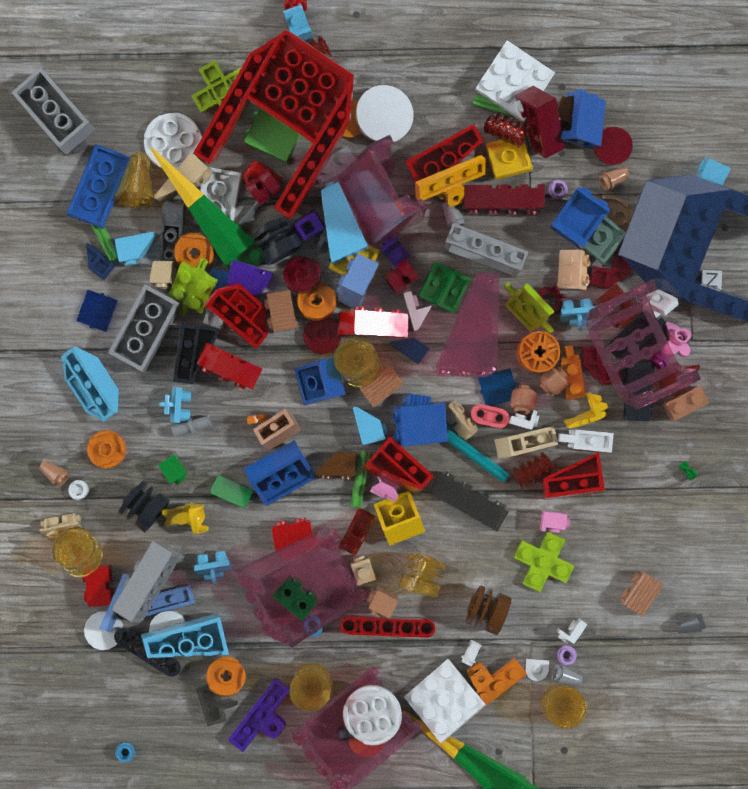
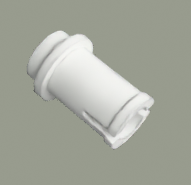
M470 640L465 654L461 656L462 662L469 666L476 663L474 660L482 645Z

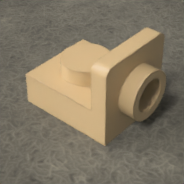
M362 555L353 558L354 562H351L350 565L357 586L376 580L369 557L365 558Z

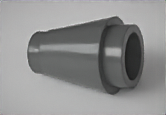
M695 613L676 622L679 634L702 632V629H706L702 613Z

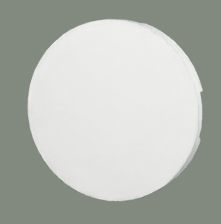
M388 85L375 86L367 90L359 99L355 114L356 123L362 134L369 140L384 144L394 143L403 138L410 130L413 123V108L408 97L399 89Z
M168 113L156 117L148 125L144 134V147L147 156L156 166L163 169L152 153L151 148H154L177 169L190 153L194 152L202 136L192 119L180 113Z
M366 685L358 688L349 696L344 705L343 719L348 732L363 742V744L380 745L389 741L397 733L402 721V712L398 700L389 690L377 685Z

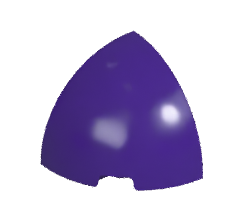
M232 260L227 286L239 283L256 297L267 288L273 273Z

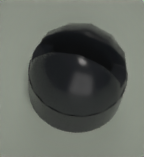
M340 726L337 730L339 742L353 738V735L348 732L346 726Z

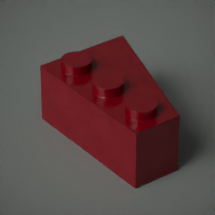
M534 85L515 94L516 101H520L523 111L520 112L522 118L526 117L530 127L526 130L534 152L546 159L563 150L564 140L561 139V119L558 115V102L556 98Z

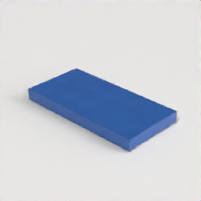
M95 144L67 210V216L104 229L131 164L132 157Z

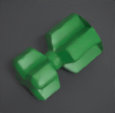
M683 461L678 468L681 471L685 470V476L691 481L698 473L694 468H689L690 464L688 461Z

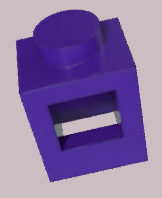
M314 208L309 213L295 220V227H293L297 236H302L305 241L322 231L324 223ZM309 221L312 225L310 227H306L304 223Z

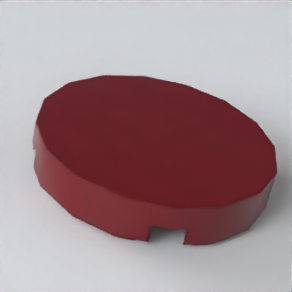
M616 126L607 127L602 132L601 146L594 147V153L598 160L609 166L620 165L631 155L633 149L632 138L623 128Z
M305 256L290 260L283 271V279L287 288L299 294L309 293L316 289L322 278L319 264L314 259Z
M330 317L320 321L309 320L303 331L304 343L308 349L317 354H327L334 351L340 344L342 336L338 335L339 325Z

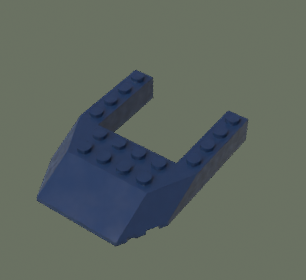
M692 174L646 180L618 255L647 285L688 302L748 322L747 298L695 281L724 208L748 216V194Z

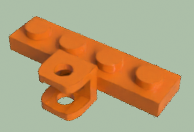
M515 657L492 675L480 662H477L467 670V675L475 686V692L484 701L486 706L527 675Z

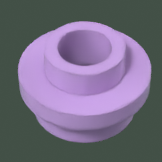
M555 180L549 185L548 192L553 199L560 200L567 195L568 187L565 182ZM560 187L561 193H556L554 188Z
M565 645L559 648L557 659L561 664L571 665L576 660L577 654L573 647ZM565 652L570 653V656L568 658L563 657V654Z

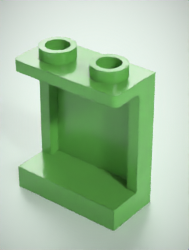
M259 108L258 111L255 110L251 118L253 122L251 128H247L243 135L245 145L280 159V162L288 165L301 135L262 108Z

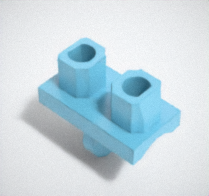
M590 298L580 300V308H574L573 301L565 300L562 302L560 322H569L570 326L576 325L577 330L582 331V325L589 324V320L595 319V313H597L596 306H593Z
M172 387V395H165V402H159V406H164V414H170V422L180 423V421L190 419V410L181 409V401L190 402L191 392L182 390V388Z
M225 551L216 552V562L209 563L207 554L198 555L194 571L197 572L198 576L204 575L205 581L212 580L213 585L218 584V578H224L223 571L232 570V564L228 560Z

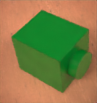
M173 454L158 464L169 484L176 483L178 485L185 481V475L189 474L177 454Z

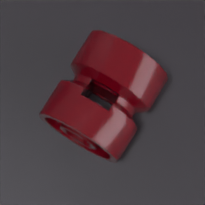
M267 169L257 175V180L252 179L245 185L246 189L260 205L269 199L270 194L274 195L282 189Z
M405 259L396 265V270L391 269L383 275L397 295L407 289L406 285H412L420 279Z

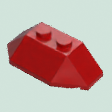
M236 283L216 289L204 304L211 313L255 349L268 336L265 306L241 284Z

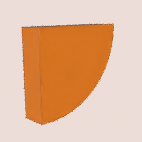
M266 414L247 417L248 424L262 423L268 420V415Z

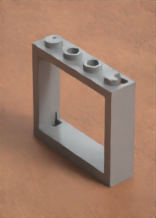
M455 223L452 224L443 247L444 251L515 277L522 270L528 255V251ZM455 228L461 229L460 234L454 233ZM518 252L522 253L519 257H516Z

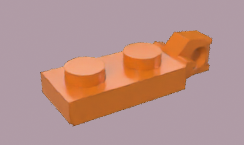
M573 345L565 346V356L561 357L560 362L561 368L568 374L566 378L569 384L564 389L565 400L584 398L586 396L579 355H574Z

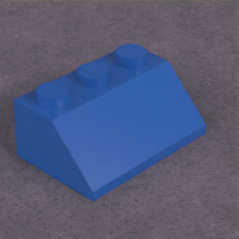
M295 440L244 468L250 484L265 506L316 479L312 468Z

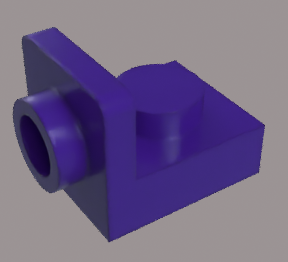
M397 236L393 239L389 237L382 243L381 251L394 268L402 260H407L410 257Z

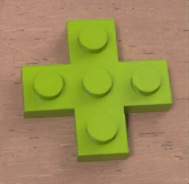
M214 60L198 69L207 87L191 95L201 114L217 105L220 106L241 68L224 76Z
M547 531L539 548L521 540L513 558L530 566L522 584L541 592L549 575L567 583L575 566L558 558L566 541L565 539Z

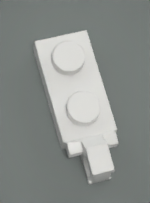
M574 429L569 430V435L558 434V441L568 442V447L572 449L612 453L614 433Z

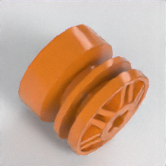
M537 331L530 333L521 339L517 346L516 357L518 363L523 369L531 373L548 371L556 365L560 358L559 343L554 336L547 332ZM538 347L544 351V354H541L540 357L534 353Z

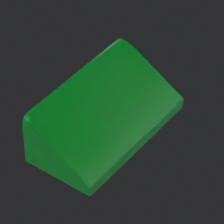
M218 474L209 493L245 509L254 490Z

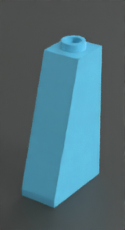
M333 181L323 186L324 189L321 190L330 259L332 264H335L368 249V245L339 182L334 183Z

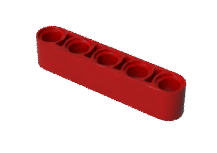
M345 615L340 622L341 631L347 635L428 638L433 636L436 630L433 620L427 617L391 616L389 619L385 616L380 618L373 615ZM346 620H351L354 623V627L346 629L343 623ZM371 621L374 627L371 630H366L363 628V623ZM384 622H391L393 628L389 631L382 628ZM403 623H411L412 629L407 632L402 630ZM424 623L432 625V629L429 632L421 630V626Z

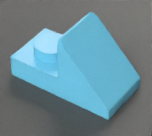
M302 5L284 10L283 13L290 32L307 43L314 41Z

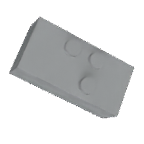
M41 67L11 92L66 155L96 130Z
M144 284L108 353L142 372L147 371L182 303L155 287Z
M152 541L142 560H138L135 564L133 575L126 579L123 585L124 590L112 610L130 622L143 621L182 554L163 542Z

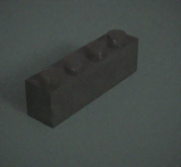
M447 471L445 474L440 472L429 493L498 532L509 513L505 509L506 505L498 500L493 503L488 500L490 496L484 492L479 491L476 493L471 490L473 486L464 481L460 484L455 481L456 476Z

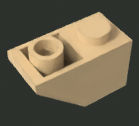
M153 261L150 283L159 290H170V286H172L175 279V263L173 261Z

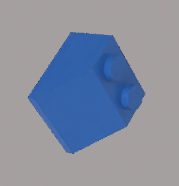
M336 357L294 368L304 406L346 395Z

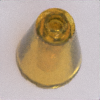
M136 152L129 159L115 193V200L119 199V204L140 209V205H146V208H150L154 204L150 158L145 153Z

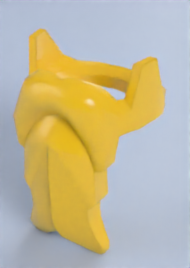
M590 392L585 393L591 409L576 417L564 420L567 428H578L606 416L605 409L608 406L607 403L600 402L602 401L601 395H595Z
M189 503L175 509L162 510V514L167 518L164 523L165 527L173 524L191 525L194 535L209 531V526L201 525L205 519L204 504Z

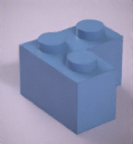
M357 254L355 260L351 258L346 268L349 270L347 275L343 274L338 283L339 286L336 290V293H338L337 301L353 309L354 307H359L379 263L360 254Z

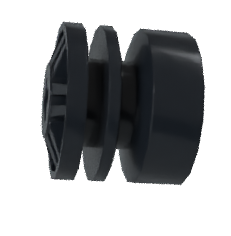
M286 216L267 222L251 236L253 241L260 240L256 244L257 248L267 246V249L261 255L268 266L287 258L303 246L297 234L287 236L292 226H284L289 222Z
M145 480L128 493L118 511L119 514L124 515L130 510L126 516L127 520L137 515L138 518L135 526L144 533L155 523L162 514V510L170 503V500L161 493L152 498L151 494L154 490L152 486L144 492L148 485Z

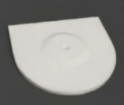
M526 659L525 670L527 676L533 681L545 679L549 672V660Z

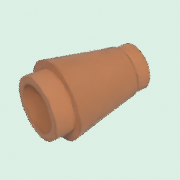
M626 167L604 172L599 177V182L605 191L613 190L629 177V172Z
M46 460L39 467V470L42 471L54 486L58 485L61 487L69 477L66 469Z

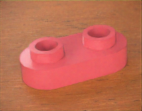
M477 404L471 410V418L479 424L503 428L509 422V414L501 408ZM478 410H483L484 415L482 417L477 416ZM502 415V421L497 422L496 416Z

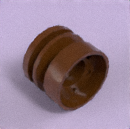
M480 585L469 602L465 623L471 625L476 617L475 627L478 628L482 621H485L484 630L498 635L506 620L512 598L498 593L493 600L491 599L493 590L488 589L484 596L485 587Z

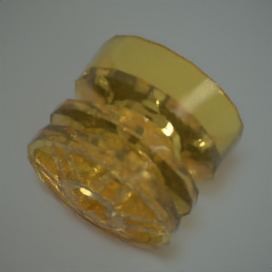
M408 553L407 559L415 563H405V566L411 569L412 573H402L399 586L421 595L437 598L441 584L434 581V577L444 578V574L438 572L437 569L446 570L447 565L428 555Z
M309 663L300 667L292 679L289 691L291 700L296 707L309 712L317 711L324 707L330 699L333 687L332 675L321 664ZM310 681H313L315 688H311Z
M552 685L544 692L541 698L543 715L559 728L570 729L576 727L583 721L586 715L587 704L585 698L578 690L569 685ZM561 700L566 703V705L563 706V709L558 707V705L561 704Z

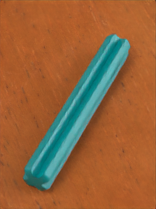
M451 430L447 431V439L450 445L501 482H505L508 479L509 472Z

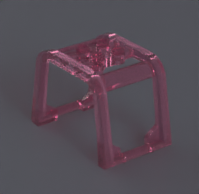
M653 280L590 309L586 321L589 336L616 392L623 402L637 410L701 380L697 369H689L678 363L650 305L653 294L658 290ZM634 297H637L640 301L599 321L602 317L612 313V308ZM643 311L649 326L643 329H636L632 331L631 335L617 338L612 344L604 346L598 332ZM653 333L658 343L651 347H643L639 351V346L635 342H640L645 336ZM627 346V351L631 355L623 357L622 361L613 364L608 354L615 350H623ZM662 351L668 363L667 366L623 386L617 371L623 368H631L636 362L642 359H650L653 354ZM673 373L678 376L676 377V383L655 393L649 390L639 395L632 394Z

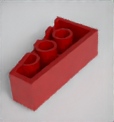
M472 124L406 160L404 164L415 183L458 165L483 142V139L475 124Z

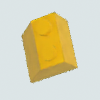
M410 491L398 494L396 501L385 499L374 504L389 546L426 532Z

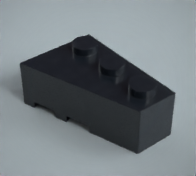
M181 323L173 382L194 385L202 369V366L197 364L206 343L214 346L221 329Z

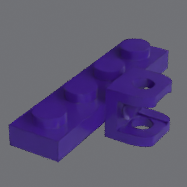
M276 677L228 741L244 752L260 730L273 739L279 736L286 727V722L275 710L292 689Z

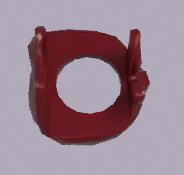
M556 284L552 288L545 286L537 291L541 298L546 293H551L555 296L557 302L552 308L554 312L550 317L560 311L563 302L562 298H567L565 294L560 293Z

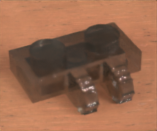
M208 685L196 689L207 726L226 721L227 717L224 710L238 705L237 700H231L222 704V697L211 692Z

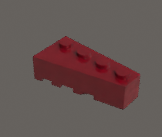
M508 184L496 185V188H492V185L464 186L463 211H467V214L477 215L480 211L487 212V215H498V212H506V215L516 216L518 213H525L526 216H537V213L544 209L545 184H538V188H531L528 184H520L515 186V188Z

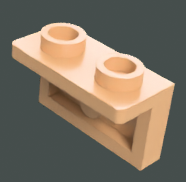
M560 250L558 289L587 290L589 284V253L584 250Z

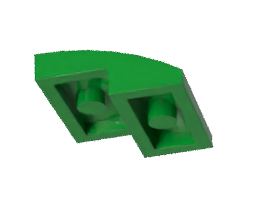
M434 261L417 296L455 314L471 278Z

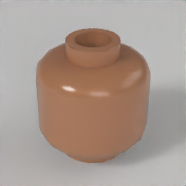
M553 367L540 377V387L550 396L552 394L559 395L569 384L566 378L568 374L561 367L558 369Z
M520 385L519 388H515L512 391L510 406L515 413L528 415L535 410L537 394L530 386Z

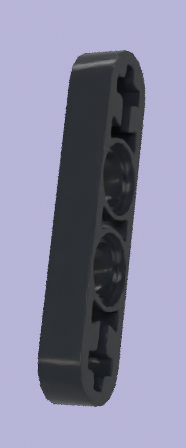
M120 627L115 631L114 640L118 645L169 677L177 676L180 673L181 664L176 658L167 657L169 659L166 662L170 665L176 663L175 667L177 669L176 671L172 670L169 672V667L165 664L163 668L160 667L165 657H162L159 662H152L150 658H147L145 649L141 652H137L134 649L136 642H143L140 635L127 627ZM124 631H126V636L129 639H131L132 636L136 637L132 641L130 647L127 646L129 641H127L126 639H123L122 641L119 640V632L123 633Z

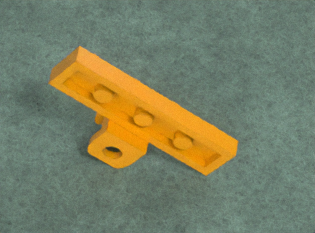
M482 155L415 182L416 199L421 202L438 195L441 199L446 198V203L449 207L462 203L464 200V187L462 184L485 175V158Z

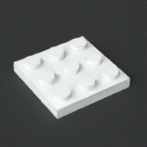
M506 41L475 88V91L523 122L526 117L522 118L520 113L523 111L521 102L516 101L514 95L533 85L544 91L555 72L509 41Z
M449 659L404 696L440 743H443L486 706L484 701Z

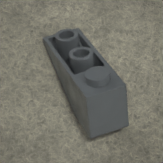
M166 199L162 206L160 261H173L177 263L174 257V248L184 231L186 208L184 201Z

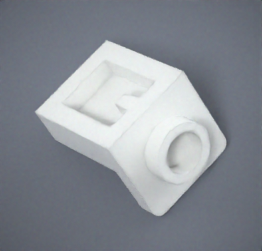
M533 410L528 421L526 420L527 416L516 413L515 417H509L508 423L532 430L533 426H537L539 416L537 411Z
M580 618L577 621L573 620L568 627V634L558 627L556 630L560 634L558 638L567 644L569 641L574 644L587 624Z

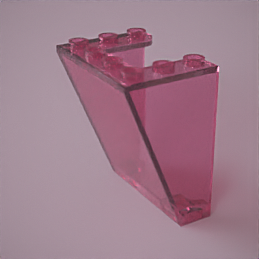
M391 135L371 143L337 177L371 246L422 222L426 212V206L422 199L418 200V202H413L408 194L398 198L387 176L394 169V161L391 157V147L394 146Z
M476 273L471 280L433 367V372H437V376H449L452 372H457V376H468L476 373L477 377H488V375H492V371H497L499 273Z
M328 527L235 570L238 575L236 579L239 585L244 587L246 591L245 597L255 609L253 613L259 621L261 620L263 624L261 627L262 631L267 637L269 636L275 641L277 640L281 644L292 648L368 598L364 588L358 590L357 580L351 577L337 548L340 545L336 541L340 537L336 530ZM289 575L299 578L303 583L302 586L307 590H313L318 595L319 602L303 621H300L272 597Z
M374 666L369 668L291 732L293 741L298 746L303 747L306 751L304 753L310 762L313 761L317 765L318 773L323 778L326 777L328 779L331 789H353L423 728L417 720L412 722L409 719L410 715H405L401 710L402 721L399 730L389 741L383 744H363L354 736L345 741H338L337 730L340 726H345L343 709L349 696L358 688L366 685L383 687L381 685L383 681L377 679L379 672Z

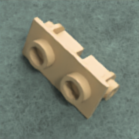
M453 400L445 407L447 421L450 424H453L455 421L459 423L454 429L461 438L467 440L478 431L476 423L473 419L467 417L461 404Z
M75 513L63 515L62 523H59V517L44 519L41 522L42 529H40V532L45 538H56L61 534H76L77 531L83 530L78 523L81 522L80 515Z

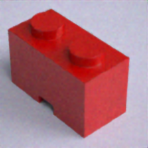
M306 517L294 519V523L287 524V520L275 522L276 525L271 527L275 550L291 548V544L298 543V547L313 545L314 537L311 520L306 521Z
M112 564L86 567L85 571L82 572L83 583H86L84 602H87L88 607L109 606L114 596L113 588H109V582L113 580Z

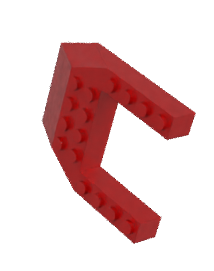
M286 29L249 53L193 154L208 164L216 161L250 101L312 142L311 147L274 209L290 219L297 214L333 155L351 120L354 74Z

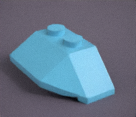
M75 346L63 354L61 360L63 362L65 381L88 414L99 418L102 422L118 412L119 389L98 357Z

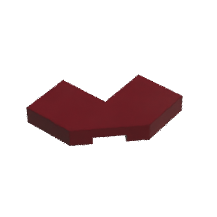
M616 251L611 270L592 266L588 285L608 289L629 276L632 268Z
M602 346L581 347L582 367L601 385L622 384L621 365H602Z

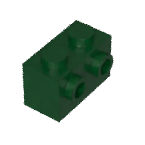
M289 575L272 597L300 621H303L319 602L318 595L313 590H307L302 586L303 583L299 578Z

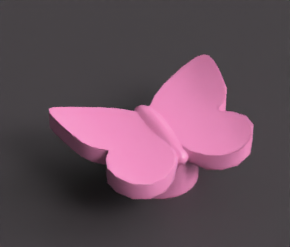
M666 322L664 326L670 337L662 349V355L673 356L678 353L681 357H687L690 353V346L687 344V341L692 336L691 331L686 328L680 329L679 326Z
M377 476L379 483L374 485L370 492L383 499L396 501L398 498L396 490L400 489V486Z

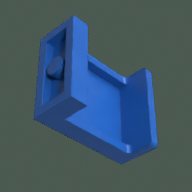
M575 89L574 92L567 93L566 97L574 100L572 125L570 131H562L561 139L585 148L600 147L606 100L598 98L597 94H588L584 89Z
M578 187L549 227L580 250L584 248L589 238L611 210L607 207V202L600 198L597 200L591 196L592 192L585 187Z
M438 401L431 402V404L395 406V411H393V421L396 423L394 439L400 446L448 442L445 403Z

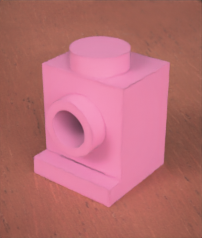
M542 510L541 531H546V528H549L548 531L560 533V529H569L570 518H567L566 513Z

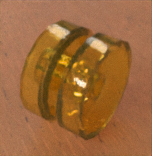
M361 337L347 339L338 346L334 353L335 367L349 385L355 387L368 386L377 380L382 372L383 363L381 357L367 339Z
M75 526L67 528L56 537L52 545V555L54 560L70 575L82 577L94 572L100 565L103 558V549L101 544L85 528Z

